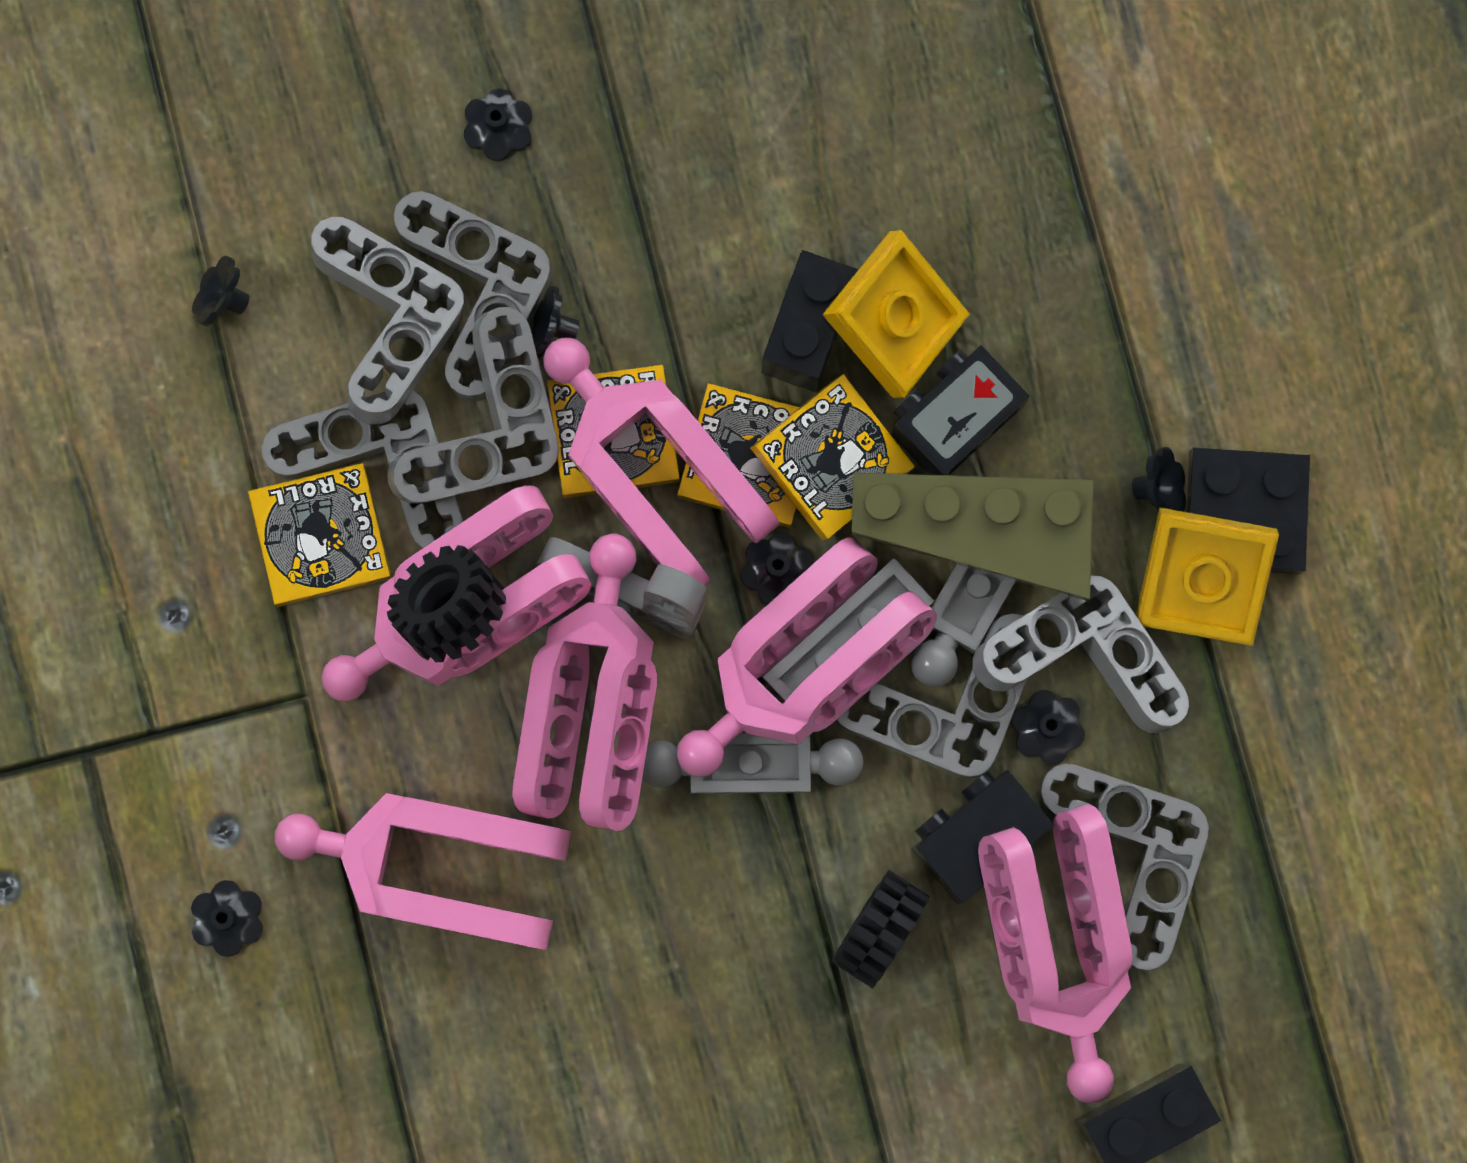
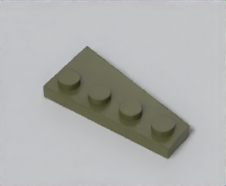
M854 473L852 535L919 554H927L958 563V565L979 571L984 570L1032 586L1055 590L1085 601L1090 600L1093 480Z

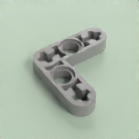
M412 192L399 201L394 212L395 227L402 241L410 247L486 283L445 365L446 380L455 395L470 402L482 401L487 398L483 382L474 380L469 387L463 386L464 379L458 371L461 364L471 366L477 357L474 344H470L473 338L472 331L474 325L482 314L495 307H511L516 309L526 317L528 324H530L551 281L552 274L549 258L545 251L536 244L427 192ZM424 208L430 209L431 219L436 225L447 230L449 219H454L456 222L448 230L445 247L441 248L437 246L442 241L439 232L423 226L418 234L412 232L411 221L407 216L410 213L420 215ZM467 232H481L489 239L488 252L478 260L464 259L457 252L458 240ZM501 244L509 246L504 251L506 259L516 264L523 265L527 258L534 259L535 271L539 274L538 278L527 277L522 284L516 283L514 270L501 262L498 263L497 273L489 271L498 260ZM512 329L510 333L501 337L488 334L490 342L496 341L501 343L505 355V360L493 362L497 372L508 367L511 361L506 345L508 340L515 338V332Z
M330 217L322 220L315 226L311 235V258L315 266L324 274L394 314L352 374L348 383V406L352 414L362 422L382 424L390 421L399 412L458 326L463 314L464 295L459 284L435 268L352 220L344 217ZM341 238L348 241L347 251L339 249L334 255L327 253V241L332 244H336ZM368 251L369 253L363 259L364 252ZM356 258L360 261L363 259L360 271L355 270ZM391 264L402 271L404 278L396 286L382 287L372 280L370 274L379 265ZM414 280H418V293L413 290L411 299L406 300L405 298L409 296ZM440 296L447 299V310L439 308L435 313L427 311L428 300L435 302ZM401 337H410L421 344L423 352L415 360L401 361L391 354L389 350L391 343ZM384 368L391 375L385 386V399L387 401L376 398L372 404L365 402V390L363 388L373 391L383 378Z
M498 307L482 314L476 321L472 331L473 344L494 431L413 449L398 455L392 461L388 470V484L392 493L400 500L407 503H423L540 475L548 471L555 464L558 456V440L531 329L526 317L518 310L511 307ZM496 319H500L503 327H513L515 338L508 340L506 345L509 359L521 355L524 365H511L497 372L495 371L493 362L505 360L501 343L496 341L490 342L488 338V331L496 328ZM510 375L523 378L530 388L529 401L521 409L509 407L501 397V385ZM524 433H528L531 442H541L543 452L534 456V466H531L530 460L527 457L504 461L509 473L502 474L503 463L500 450L524 444ZM495 438L501 439L500 450L494 442ZM468 446L481 448L488 458L489 466L487 472L478 480L466 478L458 467L460 453ZM438 452H445V471L453 484L451 488L445 487L446 476L424 481L422 493H418L415 485L404 484L402 474L411 470V460H416L419 468H429L443 464L438 456Z
M412 391L405 401V405L408 410L418 409V415L410 418L411 428L401 431L397 423H389L379 427L384 438L374 441V430L371 424L356 418L347 403L280 424L271 429L265 436L262 444V457L269 469L278 477L296 480L384 452L390 466L398 455L413 449L439 444L430 412L424 400L419 394ZM385 392L364 398V401L370 404L376 398L387 400L385 399ZM342 419L356 420L362 426V439L352 449L342 450L336 448L331 443L330 433L332 427ZM318 427L319 440L328 456L318 459V452L313 447L297 454L298 463L294 466H289L283 458L275 459V454L283 450L282 441L284 439L292 438L296 445L314 442L309 430ZM440 451L438 456L443 464L436 466L435 478L446 476L445 487L451 488L453 485L445 471L444 457L442 451ZM402 474L404 484H405V485H409V484L405 481L404 475ZM416 487L418 493L423 492L422 487ZM456 495L435 500L437 510L442 519H453V525L447 527L445 533L464 521ZM400 500L410 533L417 545L423 549L435 541L432 534L422 535L421 528L429 525L426 507L421 503L412 508L411 503Z
M550 537L536 563L537 567L556 556L564 554L576 556L592 584L588 595L594 597L598 575L595 574L590 565L589 552L564 540ZM659 564L650 581L632 572L621 579L617 606L622 607L628 614L665 632L683 639H691L704 612L707 588L690 575L675 568Z
M1091 576L1090 599L1096 597L1101 604L1097 611H1092L1076 622L1070 612L1086 601L1061 592L991 636L976 649L973 656V670L977 679L985 687L993 691L1004 692L1014 688L1082 644L1132 721L1140 729L1148 733L1164 732L1180 723L1186 716L1189 708L1188 695L1184 686L1118 588L1110 580L1102 576ZM1038 619H1047L1058 627L1061 634V641L1058 647H1047L1038 640L1035 634V624ZM1116 640L1126 641L1134 647L1138 658L1136 668L1126 669L1116 662L1112 650ZM1020 644L1025 655L1009 665L1008 668L998 670L994 666L993 660ZM1148 671L1152 678L1136 688L1132 681ZM1161 695L1166 700L1167 706L1155 713L1149 703Z
M1008 614L995 620L986 632L982 643L1023 617V615ZM1035 626V634L1040 641L1038 629ZM1017 650L1011 656L1007 668L1021 656L1025 655L1023 650ZM1000 656L993 660L994 664L999 661ZM972 666L954 714L876 683L866 692L869 694L867 698L869 706L884 711L886 699L898 704L887 720L886 735L874 731L880 719L863 714L858 722H854L847 718L849 709L836 720V723L851 734L954 776L967 779L978 777L991 767L997 756L1026 680L1014 688L1006 690L1007 700L1003 709L994 713L984 712L978 708L974 701V689L980 681L977 679ZM917 712L926 717L930 725V734L924 743L914 746L906 744L900 739L896 726L898 719L903 714ZM964 712L978 722L997 725L994 735L987 729L982 730L977 742V749L985 753L984 759L982 761L973 760L968 767L958 763L960 753L952 749L954 741L964 742L969 737L973 727L972 723H962L961 719Z
M1062 764L1055 766L1044 774L1038 788L1040 804L1047 813L1056 817L1060 812L1089 804L1080 800H1072L1068 802L1066 808L1057 805L1059 795L1050 791L1052 782L1060 783L1066 778V775H1070L1075 778L1074 788L1090 795L1095 791L1094 783L1103 785L1104 790L1096 800L1095 807L1105 819L1109 835L1144 847L1124 909L1129 937L1131 933H1142L1147 923L1148 916L1136 915L1138 904L1151 912L1169 913L1170 919L1168 925L1161 920H1156L1154 923L1151 939L1160 943L1157 953H1146L1143 960L1136 958L1137 947L1131 944L1133 956L1131 967L1139 970H1151L1160 967L1169 959L1173 951L1205 848L1209 830L1206 816L1200 808L1189 802L1078 765ZM1115 794H1128L1138 803L1139 816L1130 827H1118L1108 818L1106 812L1107 803ZM1151 802L1161 805V808L1155 814L1156 817L1165 820H1175L1180 816V813L1187 815L1186 825L1195 829L1194 837L1182 839L1179 846L1172 843L1173 833L1158 826L1151 827V838L1142 835V831L1151 818ZM1155 869H1166L1172 872L1177 879L1178 892L1174 899L1168 903H1158L1147 894L1146 879Z

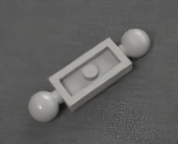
M956 564L932 606V609L937 613V620L932 630L938 634L934 640L921 643L914 650L911 657L913 675L920 683L929 687H939L947 684L954 678L958 669L956 648L959 645L971 653H975L1014 585L1015 579Z
M742 732L723 749V763L716 772L707 777H694L682 770L677 759L678 747L675 744L665 740L650 742L647 745L642 779L653 787L664 788L676 783L681 776H691V794L810 793L811 774H819L824 781L831 785L845 786L851 784L860 776L864 762L863 755L858 746L847 739H833L826 742L820 750L810 751V735L802 743L796 744Z

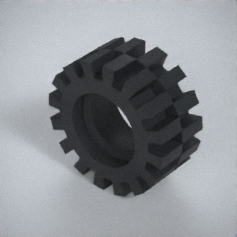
M457 545L455 550L450 546L440 547L439 557H436L432 551L423 555L425 564L419 568L415 563L411 564L406 569L411 576L407 580L399 578L394 585L399 594L389 595L387 604L392 609L387 611V616L392 622L391 625L426 660H429L431 657L435 662H444L446 654L452 660L462 657L461 648L464 646L473 651L479 646L475 639L481 633L488 638L494 631L489 622L491 620L500 621L503 615V611L499 607V605L506 604V595L502 592L504 589L502 583L472 550L468 551L465 546Z
M888 870L855 919L831 963L873 989L914 928L916 921L928 903L930 895Z

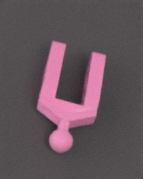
M560 338L548 346L543 357L544 368L547 374L557 382L570 383L586 402L569 451V458L656 565H666L682 571L701 582L704 586L711 581L690 551L603 448L645 414L649 416L664 437L754 543H758L780 525L765 501L662 380L604 387L589 370L590 355L585 345L573 338Z
M522 486L507 492L400 564L395 571V576L382 584L379 589L374 636L376 644L356 657L349 655L334 657L324 666L321 680L327 694L337 701L349 702L357 699L366 690L369 676L389 663L438 687L452 677L463 676L480 668L585 598L592 584L578 558L572 554L553 557L502 590L506 595V604L499 605L503 615L500 621L491 620L489 622L494 631L488 638L481 633L475 639L479 644L477 648L470 651L464 646L461 648L462 657L452 660L446 654L444 662H435L431 657L429 660L422 658L391 625L392 622L388 619L387 611L392 609L387 604L389 595L399 594L394 587L395 583L399 578L407 580L411 576L406 570L411 564L415 563L418 568L425 564L422 556L430 551L436 557H439L440 547L450 546L455 550L457 545L465 546L468 551L472 550L490 568L546 530L552 522L553 513L539 488L535 486Z
M615 533L601 536L593 544L589 552L590 565L595 574L598 575L594 602L584 604L549 626L546 645L540 648L534 657L513 780L512 797L515 806L520 812L547 819L557 817L567 806L571 794L589 681V646L608 648L598 677L579 797V810L582 819L587 825L606 830L620 831L630 825L638 808L657 688V673L655 665L651 661L653 640L622 607L617 606L621 579L625 578L633 570L636 563V550L630 540ZM555 697H558L557 704H554ZM556 720V733L551 743L550 730L552 723ZM618 731L619 742L614 752V739ZM545 757H548V764H544Z
M848 537L839 541L745 624L735 636L731 647L718 658L725 708L728 713L708 731L693 730L683 736L677 749V759L680 767L694 777H707L713 774L723 763V749L743 731L750 735L796 744L802 743L811 733L819 732L836 721L921 644L934 628L937 613L914 592H906L899 595L811 673L783 704L779 702L757 679L777 665L864 586L876 571L878 565L877 558L858 540Z
M388 793L347 834L322 830L311 816L304 813L291 814L278 823L274 842L277 850L285 858L292 861H303L312 857L315 853L341 858L360 912L543 950L548 948L553 920L384 886L382 882L395 827L559 861H566L572 835L571 831Z
M1086 804L1058 813L1054 818L1053 834L1076 951L1087 982L1059 991L1058 974L1035 858L1026 836L1016 828L985 836L979 842L978 855L1002 977L1010 997L1016 1003L1018 1018L1020 1021L1070 1036L1074 1062L1067 1072V1086L1075 1098L1083 1103L1090 1104L1103 1101L1109 1096L1114 1086V1074L1110 1065L1098 1057L1093 1033L1102 1027L1131 989L1128 970L1131 967L1133 956L1109 830L1105 819L1097 808Z

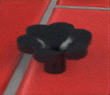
M500 88L490 91L485 99L471 100L465 108V117L468 122L463 134L465 142L472 149H483L485 156L496 162L506 159L511 151L525 150L531 141L528 125L531 123L533 115L530 106L524 101L513 100L507 90ZM494 117L501 118L499 121L492 120Z
M223 256L218 261L216 267H210L206 271L200 283V291L193 301L192 312L197 315V322L203 326H209L217 315H222L226 309L240 315L248 306L249 294L235 288L239 281L240 269L235 267V260L229 256Z
M551 285L546 291L545 298L540 301L537 307L534 326L531 330L537 358L539 359L553 337L575 339L579 330V320L561 315L562 296L559 295V288Z
M1169 447L1159 448L1155 455H1151L1147 459V475L1133 479V494L1137 500L1149 499L1150 504L1156 507L1158 512L1159 507L1184 512L1186 507V496L1183 490L1185 486L1184 469L1179 462H1175L1174 454Z
M779 532L774 534L769 541L762 539L758 543L752 541L746 549L748 563L741 571V581L746 588L757 591L760 600L768 605L814 564L813 557L808 550L797 547L792 535L786 532ZM775 562H780L783 568L775 570L772 565Z
M1040 690L1034 693L1028 705L1017 708L1011 718L1013 728L1019 733L1016 739V747L1019 753L1025 757L1039 756L1044 763L1049 765L1061 763L1066 758L1068 750L1078 748L1084 741V729L1077 722L1080 715V708L1077 703L1070 698L1057 699L1055 695L1047 690ZM1047 721H1052L1055 724L1054 731L1047 729Z
M228 880L218 882L211 893L198 895L193 900L191 906L192 914L196 919L192 928L194 940L202 946H213L219 955L225 957L238 954L243 944H251L258 941L263 932L262 922L258 918L262 910L260 897L252 891H241L235 882ZM222 913H226L228 916L224 924L220 922V915Z

